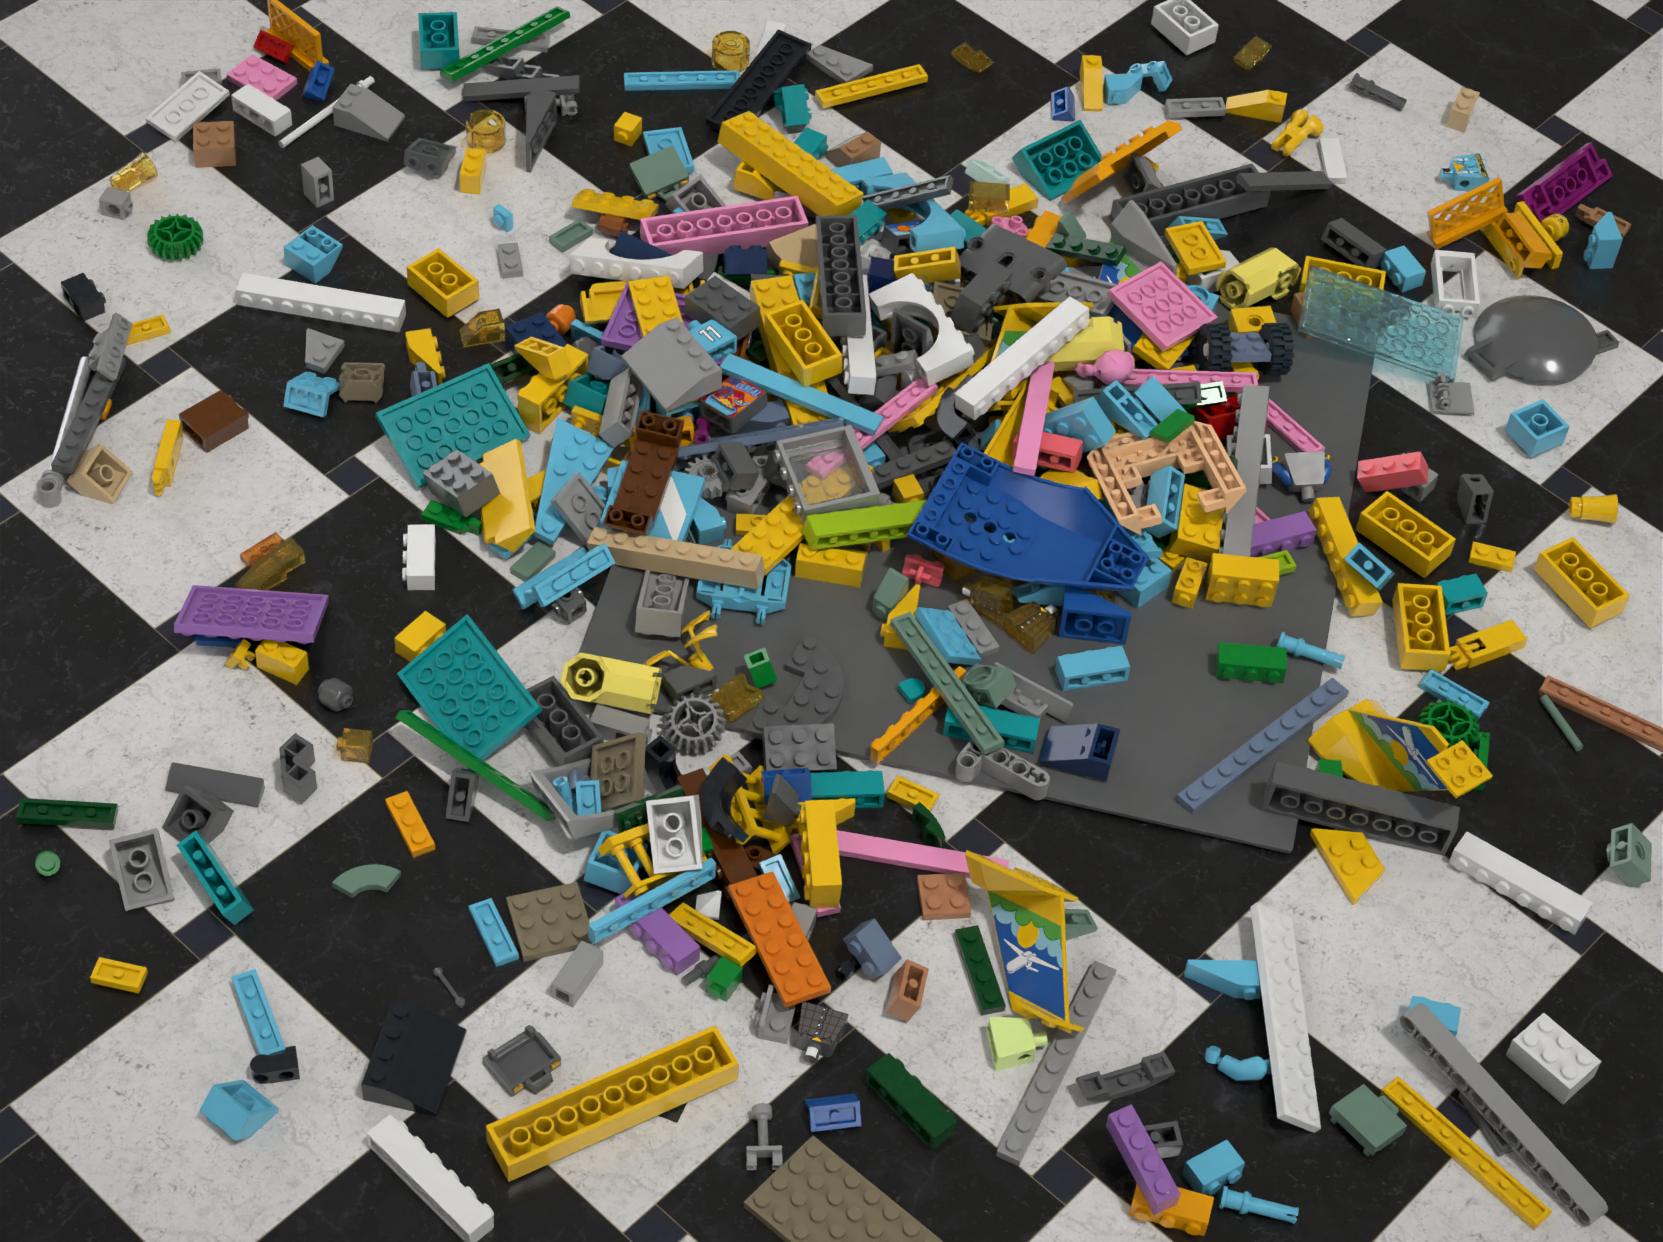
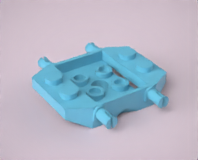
M724 539L723 545H719L718 548L731 549L733 541L729 539L727 545V539ZM783 558L767 574L764 596L761 595L763 580L759 589L724 584L723 591H720L721 583L699 579L696 598L712 607L711 617L715 619V614L716 619L720 618L721 608L757 612L756 623L760 624L761 618L762 625L765 623L766 613L786 608L791 565Z

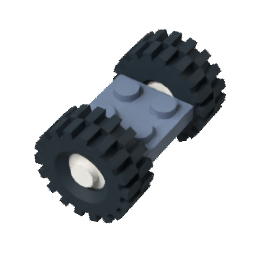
M1264 323L1261 329H1259V333L1230 332L1226 324H1203L1200 326V330H1198V337H1196L1197 345L1195 347V350H1197V364L1200 366L1199 370L1229 372L1231 362H1258L1263 375H1287L1291 370L1290 366L1293 365L1292 358H1294L1293 349L1295 348L1293 345L1294 337L1291 336L1292 330L1289 329L1290 326L1287 323Z

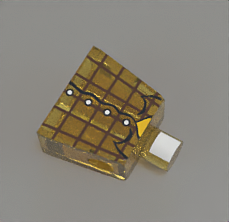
M982 576L975 584L967 582L964 585L962 593L971 597V605L979 616L1000 628L1008 622L1009 617L1013 616L1012 584Z
M1032 601L1007 613L1004 617L1003 630L1033 655L1053 635L1056 624L1055 617L1058 615V611L1051 604L1042 608L1039 604Z

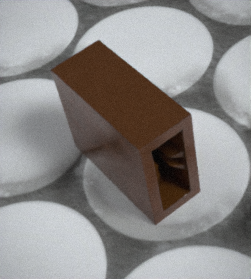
M222 390L179 413L182 430L206 453L249 429V414L246 409L239 407L233 397L227 395Z

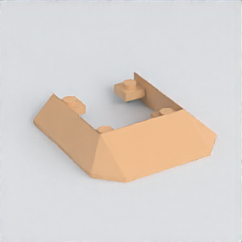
M1197 421L1168 444L1151 436L1144 440L1136 434L1128 432L1112 436L1105 446L1092 450L1087 456V461L1099 482L1117 522L1141 536V529L1162 524V516L1155 504L1136 508L1127 489L1143 485V477L1151 476V473L1170 465L1175 469L1181 468L1184 474L1194 473L1199 470L1204 471L1213 488L1197 493L1198 501L1204 512L1224 508L1227 514L1246 493V487L1212 425Z

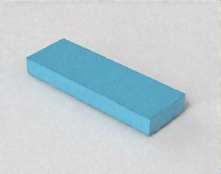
M1430 669L1419 684L1420 689L1443 702L1449 699L1450 703L1457 701L1460 706L1466 704V710H1472V716H1476L1477 721L1490 703Z
M492 898L470 905L469 912L495 966L498 967L518 960L519 954Z

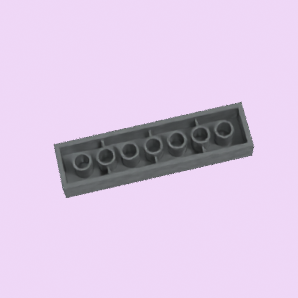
M1248 164L1113 200L1110 219L1113 222L1126 204L1133 200L1145 213L1159 236L1165 233V228H1168L1178 216L1222 219L1266 207L1271 191H1245L1236 179L1238 174L1259 173L1253 164Z
M857 215L816 216L815 239L822 327L828 336L831 337L865 336L866 306Z
M1279 761L1275 762L1266 784L1262 810L1344 831L1360 832L1364 836L1443 856L1457 831L1460 807Z

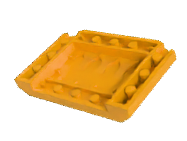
M1167 120L1156 128L1150 126L1142 131L1143 136L1140 137L1137 134L1128 140L1130 144L1126 145L1124 142L1116 147L1114 154L1111 151L1101 157L1103 161L1081 174L1074 181L1070 189L1062 196L1065 203L1070 202L1125 168L1132 153L1140 156L1147 154L1182 131L1181 125L1178 122Z

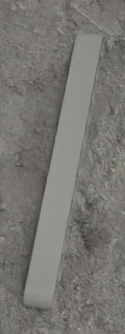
M1419 1003L1400 1017V1024L1405 1032L1579 1223L1584 1226H1590L1608 1211L1605 1200L1426 1005Z

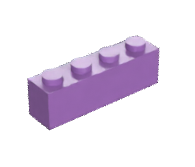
M1305 511L1254 524L1251 557H1261L1284 550L1290 551L1299 547H1307L1313 544L1317 529Z
M621 894L615 898V910L637 897L633 895L625 898ZM662 908L628 925L632 934L645 943L649 952L656 954L661 959L663 966L667 970L671 969L677 976L700 960V946Z
M1132 1104L1109 1114L1106 1127L1153 1214L1155 1215L1177 1205L1181 1193Z

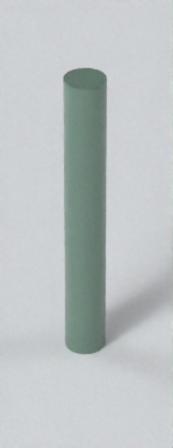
M1543 695L1540 698L1541 703L1576 751L1583 748L1581 741L1548 695Z

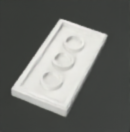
M198 71L145 118L146 123L177 142L193 128V123H199L229 96V90Z

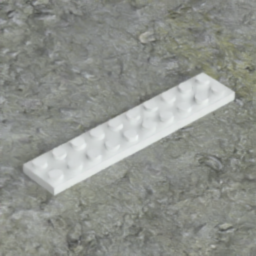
M1257 902L1250 908L1277 1118L1315 1133L1321 1129L1292 918Z

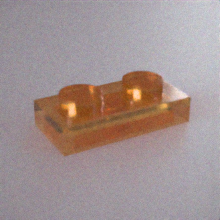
M275 532L241 553L240 560L255 573L289 552L290 545Z

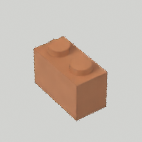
M908 959L894 974L886 1013L906 1022L913 1017L921 1007L929 971L928 968Z

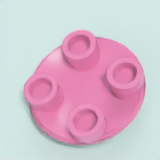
M996 216L992 218L991 224H996L1026 239L1028 228L1022 223L1023 219L1021 217L1001 218Z

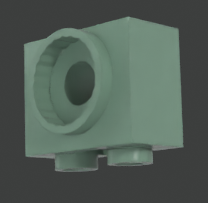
M975 664L960 679L979 706L997 708L1017 687L1013 673L1008 667Z
M1633 823L1611 829V842L1607 845V857L1610 868L1629 887L1651 881L1652 843Z

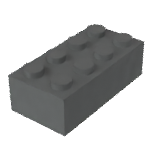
M551 676L528 688L527 690L543 711L525 726L557 766H562L591 758L592 746L603 743L604 737L557 679Z

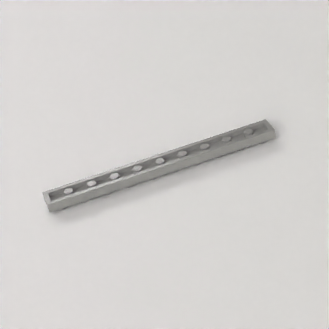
M1094 960L1069 1009V1020L1084 1027V1030L1079 1032L1072 1029L1071 1033L1061 1029L1058 1030L997 1150V1157L1020 1166L1116 975V969Z

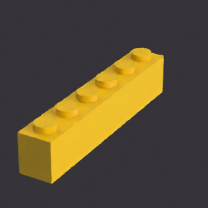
M1340 497L1316 498L1308 510L1309 517L1317 529L1316 534L1321 541L1323 552L1327 556L1330 569L1336 578L1337 586L1342 593L1350 616L1375 615L1383 603L1377 588L1344 559L1358 544V541Z

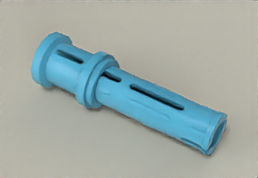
M1281 632L1276 645L1279 648H1286V652L1292 653L1293 657L1297 658L1301 655L1340 670L1343 665L1341 662L1345 660L1344 655L1307 644L1303 638L1296 639L1285 635V632Z
M1228 1186L1222 1187L1218 1204L1220 1209L1227 1207L1238 1210L1240 1214L1252 1212L1291 1222L1292 1224L1296 1223V1216H1298L1299 1211L1297 1207L1251 1197V1194L1247 1191L1240 1193L1229 1190Z

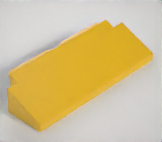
M701 280L699 286L705 283V280ZM628 281L593 284L591 289H589V298H586L585 291H581L580 304L585 324L609 322ZM692 282L684 289L673 287L674 293L687 295L695 290L693 289Z
M1030 376L984 451V454L1011 467L1014 466L1015 459H1012L1013 440L1022 424ZM1052 386L1050 387L1046 413L1059 409L1055 405L1060 390Z
M517 439L482 454L483 462L479 464L493 474L501 493L481 507L480 517L484 543L497 544L513 553L535 532L522 444Z

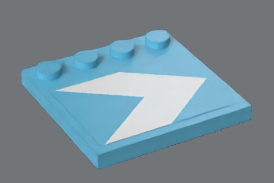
M622 460L598 525L600 528L622 531L603 526V521L609 505H614L628 461ZM677 471L672 472L654 528L647 536L682 542L686 541L706 484L705 477Z

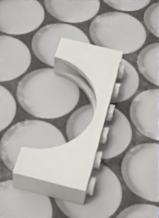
M590 237L569 254L570 274L634 281L670 276L674 288L684 289L703 272V252L683 250L675 255L659 259H627L615 256L609 252V240Z
M913 273L868 294L871 309L880 321L892 317L893 310L896 308L908 316L927 320L939 331L937 340L931 349L917 358L919 373L928 386L974 365L973 355H975L973 347L970 343L966 344L961 331L955 329L952 319L945 316L942 306L935 303L932 293L925 290L923 281L917 279Z

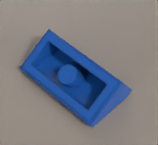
M317 60L311 67L302 97L324 101L335 69Z
M1069 86L1052 92V119L1055 121H1075V97Z

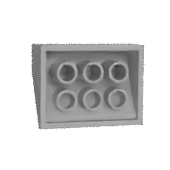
M678 317L657 325L622 355V360L665 412L722 388V369Z

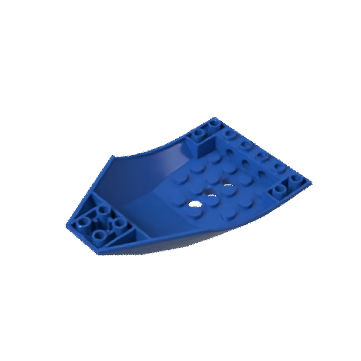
M962 442L907 534V537L955 561L989 574L1013 580L1079 590L1132 591L1149 558L1086 486L1082 488L1065 485L1037 476L1013 472V467ZM965 517H970V518H972L975 522H974V523H969V522L965 521L964 518H965ZM984 527H990L994 532L989 533L985 531ZM1008 533L1012 534L1016 541L1013 543L1006 542L1003 536Z

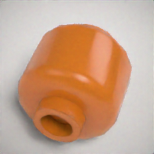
M559 304L546 317L558 333L564 335L571 329V323L576 319V313L572 307Z

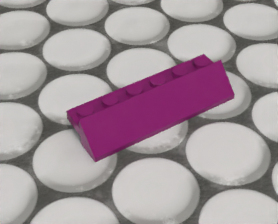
M1591 142L1582 146L1519 193L1517 198L1519 202H1525L1541 223L1543 219L1552 214H1563L1613 175L1606 159L1599 160Z

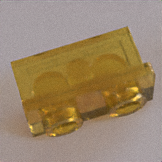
M739 673L708 695L712 699L711 704L719 703L718 709L723 710L722 717L730 722L738 719L740 715L755 707L757 703L765 698L763 690L748 685L746 676L743 673Z

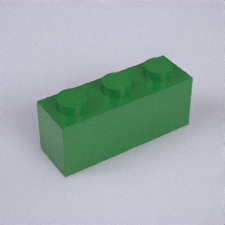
M1219 642L1215 655L1216 677L1283 683L1287 671L1286 648Z

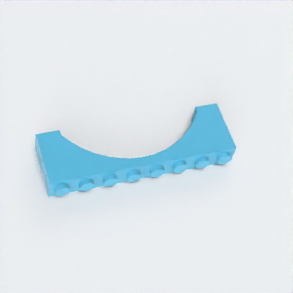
M907 173L861 179V192L864 193L863 196L915 184L916 182ZM934 199L898 207L917 213L926 219L919 226L910 228V248L914 252L954 246L956 249L964 248V240H966L965 229Z

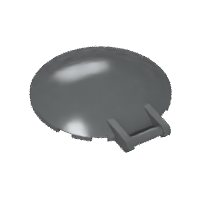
M1520 295L1501 299L1488 306L1480 314L1474 330V338H1476L1477 344L1468 348L1464 356L1468 360H1473L1481 367L1492 381L1505 375L1510 377L1515 375L1524 378L1525 382L1541 384L1542 381L1553 380L1554 383H1558L1579 376L1591 366L1597 354L1598 339L1588 319L1573 307L1548 297Z

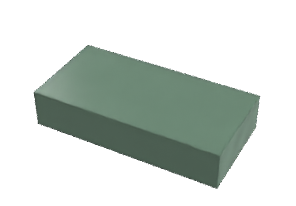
M578 219L550 235L549 243L563 253L592 236L593 228L583 220Z
M538 541L510 567V573L526 582L540 573L556 557V551Z

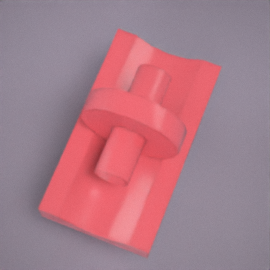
M907 554L902 574L914 579L915 584L920 585L923 582L939 587L945 566L942 562L936 560L931 562L923 559L920 555Z

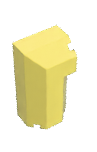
M1271 247L1219 273L1216 289L1221 291L1222 296H1220V300L1228 308H1247L1268 296L1278 300L1287 295L1290 291L1287 289L1290 284L1294 286L1298 281L1301 268L1295 261L1277 248Z
M1110 316L1092 317L1085 329L1080 330L1072 340L1067 341L1060 347L1058 352L1053 353L1046 361L1055 363L1054 371L1075 370L1077 363L1095 364L1097 359L1105 354V351L1116 349L1124 351L1122 323L1119 321L1115 323L1114 319Z
M579 653L576 657L564 663L561 683L572 699L653 714L654 709L650 707L651 704L656 705L662 677H657V673H662V668L588 653Z

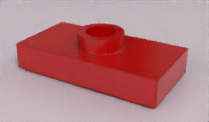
M260 29L253 48L287 63L294 45Z

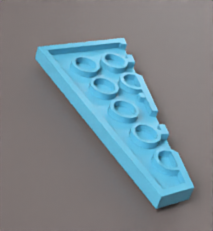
M557 418L533 536L552 546L554 545L567 522L550 501L575 473L580 472L588 484L592 486L613 454L615 447L613 448L609 443Z

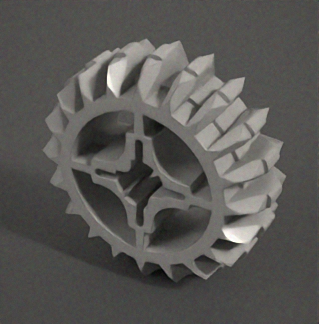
M693 693L690 694L688 699L682 695L681 702L675 699L673 701L674 706H668V713L664 714L666 722L663 723V728L666 730L665 736L670 738V744H677L679 751L685 747L687 754L691 749H694L695 754H698L701 748L704 752H707L708 745L715 748V741H721V734L725 733L723 725L726 724V718L723 717L724 711L719 709V703H712L711 697L704 700L702 693L698 698H695ZM686 713V718L681 720L680 723L676 725V722L679 719V717L682 714ZM693 722H696V724H698V729L696 725H693ZM713 722L711 729L703 735V729Z

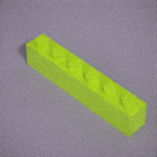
M927 500L812 514L806 517L802 531L810 550L905 538Z

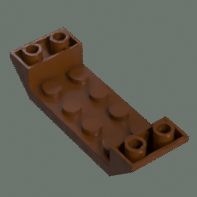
M641 411L635 428L637 438L614 505H609L603 526L646 536L654 528L679 454L684 420Z

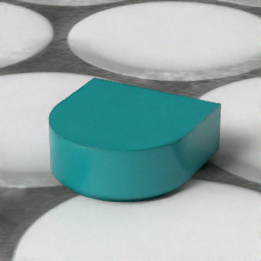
M916 678L907 679L899 683L897 687L909 704L923 698L925 693L924 683Z

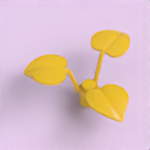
M710 610L691 620L681 630V634L688 630L692 638L684 647L687 648L693 644L696 652L688 657L689 663L672 651L665 650L649 658L643 665L650 666L662 658L671 656L684 666L711 671L714 667L702 652L698 642L708 637L717 636L718 626L714 624L704 629L697 636L693 632L696 624L702 621H709Z

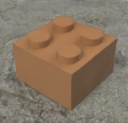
M234 121L193 123V151L196 168L236 166Z

